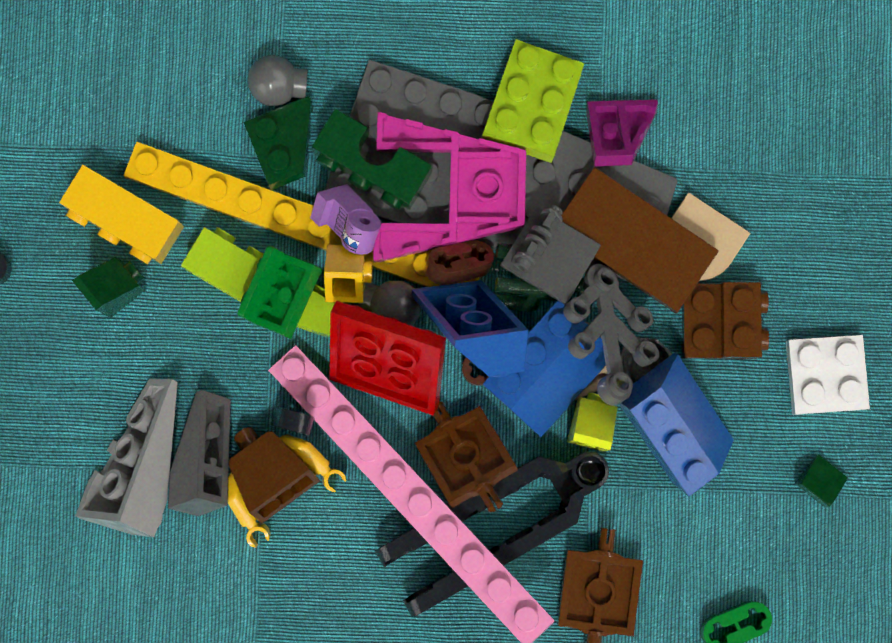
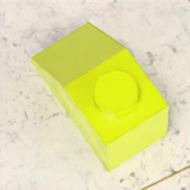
M588 393L587 399L580 397L577 400L567 442L602 452L611 450L618 407L606 404L599 394Z

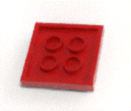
M336 301L330 312L329 380L434 416L440 400L446 337L437 335L431 330L420 329L402 323L392 317H384L366 311L357 305H348Z

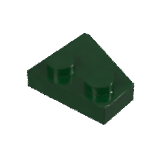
M310 96L244 122L271 191L306 177V152L310 141V116L313 113V104Z

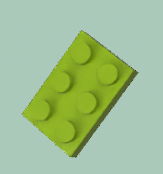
M515 39L481 139L526 150L527 155L552 163L585 63Z

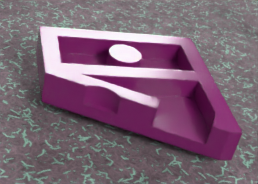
M658 99L587 101L586 115L594 166L632 165L657 113Z

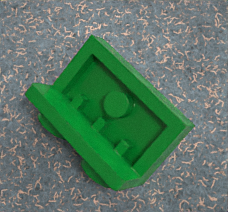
M268 246L264 255L257 263L256 272L248 290L242 296L241 306L237 313L238 316L257 326L291 339L322 269L287 255L277 248Z

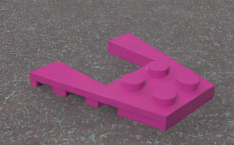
M378 112V152H397L399 147L408 152L451 153L449 224L381 223L374 245V262L395 259L525 226L526 150L481 138L476 139L460 135L455 131L441 130L423 125L420 122L409 119L403 120Z

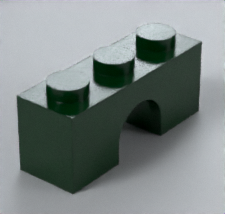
M334 109L312 145L314 154L318 156L315 161L331 172H335L338 168L349 174L348 181L364 191L371 187L381 193L380 200L390 207L400 210L401 206L410 210L432 175L433 166L399 147L392 160L386 164L372 165L366 162L361 156V149L369 136L368 128L339 110Z

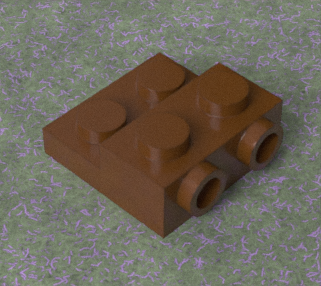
M761 282L697 284L682 305V359L761 358L762 350H768L769 331L768 328H762L761 313L768 312L769 297L767 291H761Z

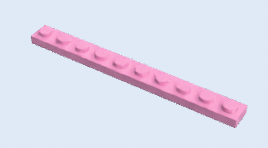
M296 345L268 370L310 416L314 417L316 423L521 643H533L555 622Z

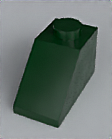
M117 257L78 275L72 280L93 308L110 318L145 291V288L139 282L144 276L130 260L124 264Z

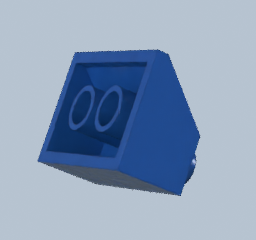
M482 280L412 289L414 300L450 343L487 376L506 377L510 373L525 371L528 329Z
M557 301L528 333L525 371L510 373L506 377L491 376L483 383L487 390L540 437L549 430L606 366L601 337L595 341L594 351L585 358L578 359L570 353L568 349L570 339L583 332L588 324L584 321L578 324L569 322L563 312L565 304ZM579 342L580 347L584 349L582 343Z
M673 353L633 383L630 397L619 405L671 482L689 497L720 473L734 439L679 355Z

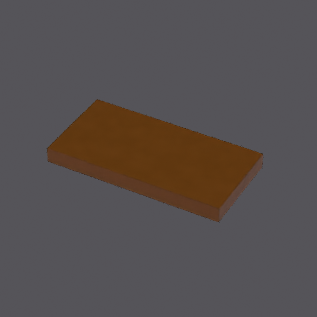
M595 167L562 214L563 223L601 245L594 256L595 260L609 267L613 272L674 313H678L719 252L718 249Z

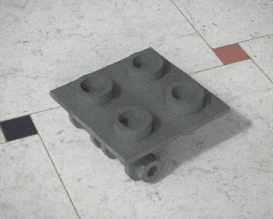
M550 205L549 208H544L543 210L536 207L500 266L566 305L601 245L563 223V211L558 206Z

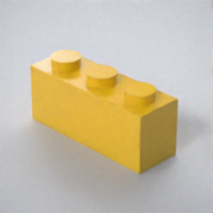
M84 165L81 166L59 202L68 209L66 217L83 227L89 221L101 228L97 235L117 246L120 240L132 247L129 254L146 264H149L151 259L162 264L184 228L178 220Z

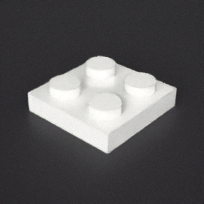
M863 335L786 341L792 415L870 409Z

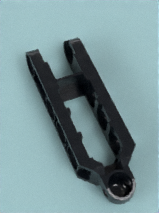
M586 452L566 463L539 456L517 468L518 471L497 482L493 488L500 500L519 491L520 488L539 477L551 480L561 498L559 510L489 549L503 566L578 523L584 496L600 488L606 483L609 476L608 464L601 455L595 452ZM480 495L471 497L454 508L449 507L462 522L487 508ZM413 528L376 549L375 553L383 567H386L398 558L428 542ZM453 570L403 600V603L411 617H415L468 587V585Z

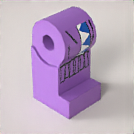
M348 184L317 193L310 218L319 227L328 225L342 239V245L349 252L360 255L372 252L381 227V221L373 213V210Z

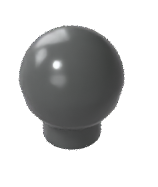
M277 55L263 56L255 61L249 70L247 77L248 88L252 96L264 105H283L290 101L292 97L305 98L308 69L294 68L290 61Z
M388 281L380 286L368 283L365 285L363 303H359V307L366 311L384 317H392L411 326L416 323L421 313V307L412 297V289L415 288L404 281Z

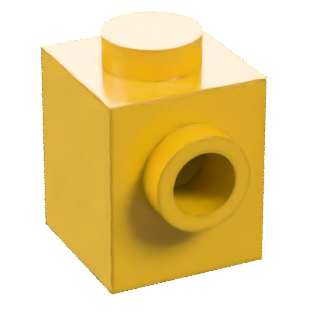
M327 245L324 268L325 302L363 303L365 283H372L373 270L372 261L365 260V254L360 255L349 252L343 245Z

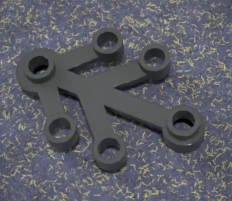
M596 264L585 273L583 279L584 291L578 297L569 301L564 306L563 312L569 322L578 324L589 316V306L594 301H597L598 315L583 332L570 339L568 349L575 358L583 359L594 351L595 341L602 335L607 376L599 380L597 391L600 398L606 404L616 406L630 397L633 388L632 380L627 374L623 373L618 340L633 355L634 361L642 367H647L655 362L659 357V351L652 342H641L614 314L613 305L627 318L628 325L635 332H643L653 324L652 313L642 306L636 308L619 290V281L615 273L605 265ZM574 307L578 309L580 314L575 311ZM579 342L582 343L584 349L580 347Z

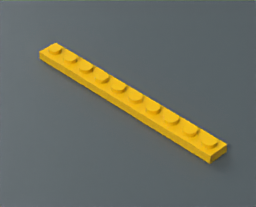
M139 142L135 144L123 175L126 179L327 251V245H342V239L328 225L319 227L310 218L313 205ZM374 248L372 252L365 254V260L372 261L374 269L423 287L440 286L430 281L424 271L429 253L432 250L382 262H374ZM479 278L472 279V280H467V281H463V282L477 281V280H479Z

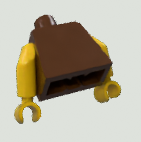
M252 427L242 429L234 437V441L241 451L228 462L232 473L228 477L227 502L241 526L247 527L249 530L246 539L251 547L256 548L258 546L252 535L254 531L263 532L266 540L269 541L271 532L264 522L320 482L316 475L321 474L323 476V485L332 492L336 491L328 484V478L331 474H339L340 478L346 482L344 473L338 469H331L329 461L306 440L288 434L278 437L272 431H268L259 437Z

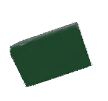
M817 454L795 484L823 507H830L848 477Z

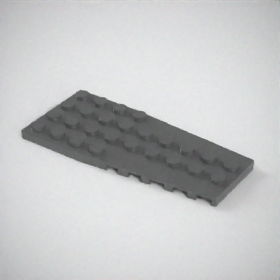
M369 60L350 118L368 128L369 136L361 149L362 158L372 165H383L392 160L396 152L377 151L378 112L403 120L409 119L420 122L423 125L441 130L455 131L460 135L479 139L482 137L494 102L476 94ZM562 131L552 163L527 155L525 224L536 207L543 210L544 208H549L550 205H555L564 212L594 167L665 215L668 213L677 185V179L636 161H633L632 165L594 166L591 143ZM410 152L433 166L432 175L410 210L401 206L400 210L390 207L380 200L381 193L371 187L367 191L356 187L348 181L350 175L338 168L335 172L330 173L325 190L348 184L373 210V213L378 218L393 223L449 224L451 153ZM523 228L474 240L485 242L493 250L508 253ZM593 258L587 270L593 265L601 263ZM615 273V275L617 276V278L624 279V278H622L621 276H619L618 274Z

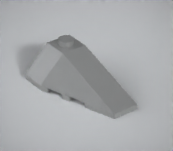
M173 379L148 380L126 417L128 428L118 442L113 440L107 449L112 455L101 473L95 470L89 479L75 517L131 535L155 537L157 528L162 522V514L168 497L178 382Z

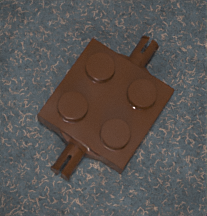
M439 401L438 408L442 415L439 414L438 410L434 414L438 426L431 434L415 442L416 447L451 508L471 497L480 495L488 511L495 512L496 510L489 498H492L498 509L502 507L503 502L493 487L500 480L518 471L514 461L480 406L464 415L451 417L444 402Z
M600 527L598 550L582 552L567 549L557 625L575 628L587 634L586 643H602V636L613 634L634 637L643 560L625 558L613 552L615 529H609L608 531L607 528Z

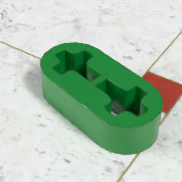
M752 600L743 602L705 619L701 625V638L704 643H720L715 638L710 639L709 636L714 631L713 624L718 623L721 627L730 625L734 627L733 630L723 634L724 641L721 643L747 642L763 635L769 630L772 624L771 612L768 607L760 602ZM751 608L754 612L762 613L763 617L758 620L759 626L757 628L751 624L740 626L738 623L749 617L748 610Z

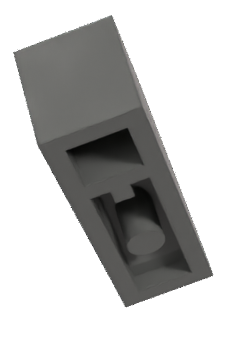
M204 390L196 392L170 471L168 509L199 517L227 506L231 399Z

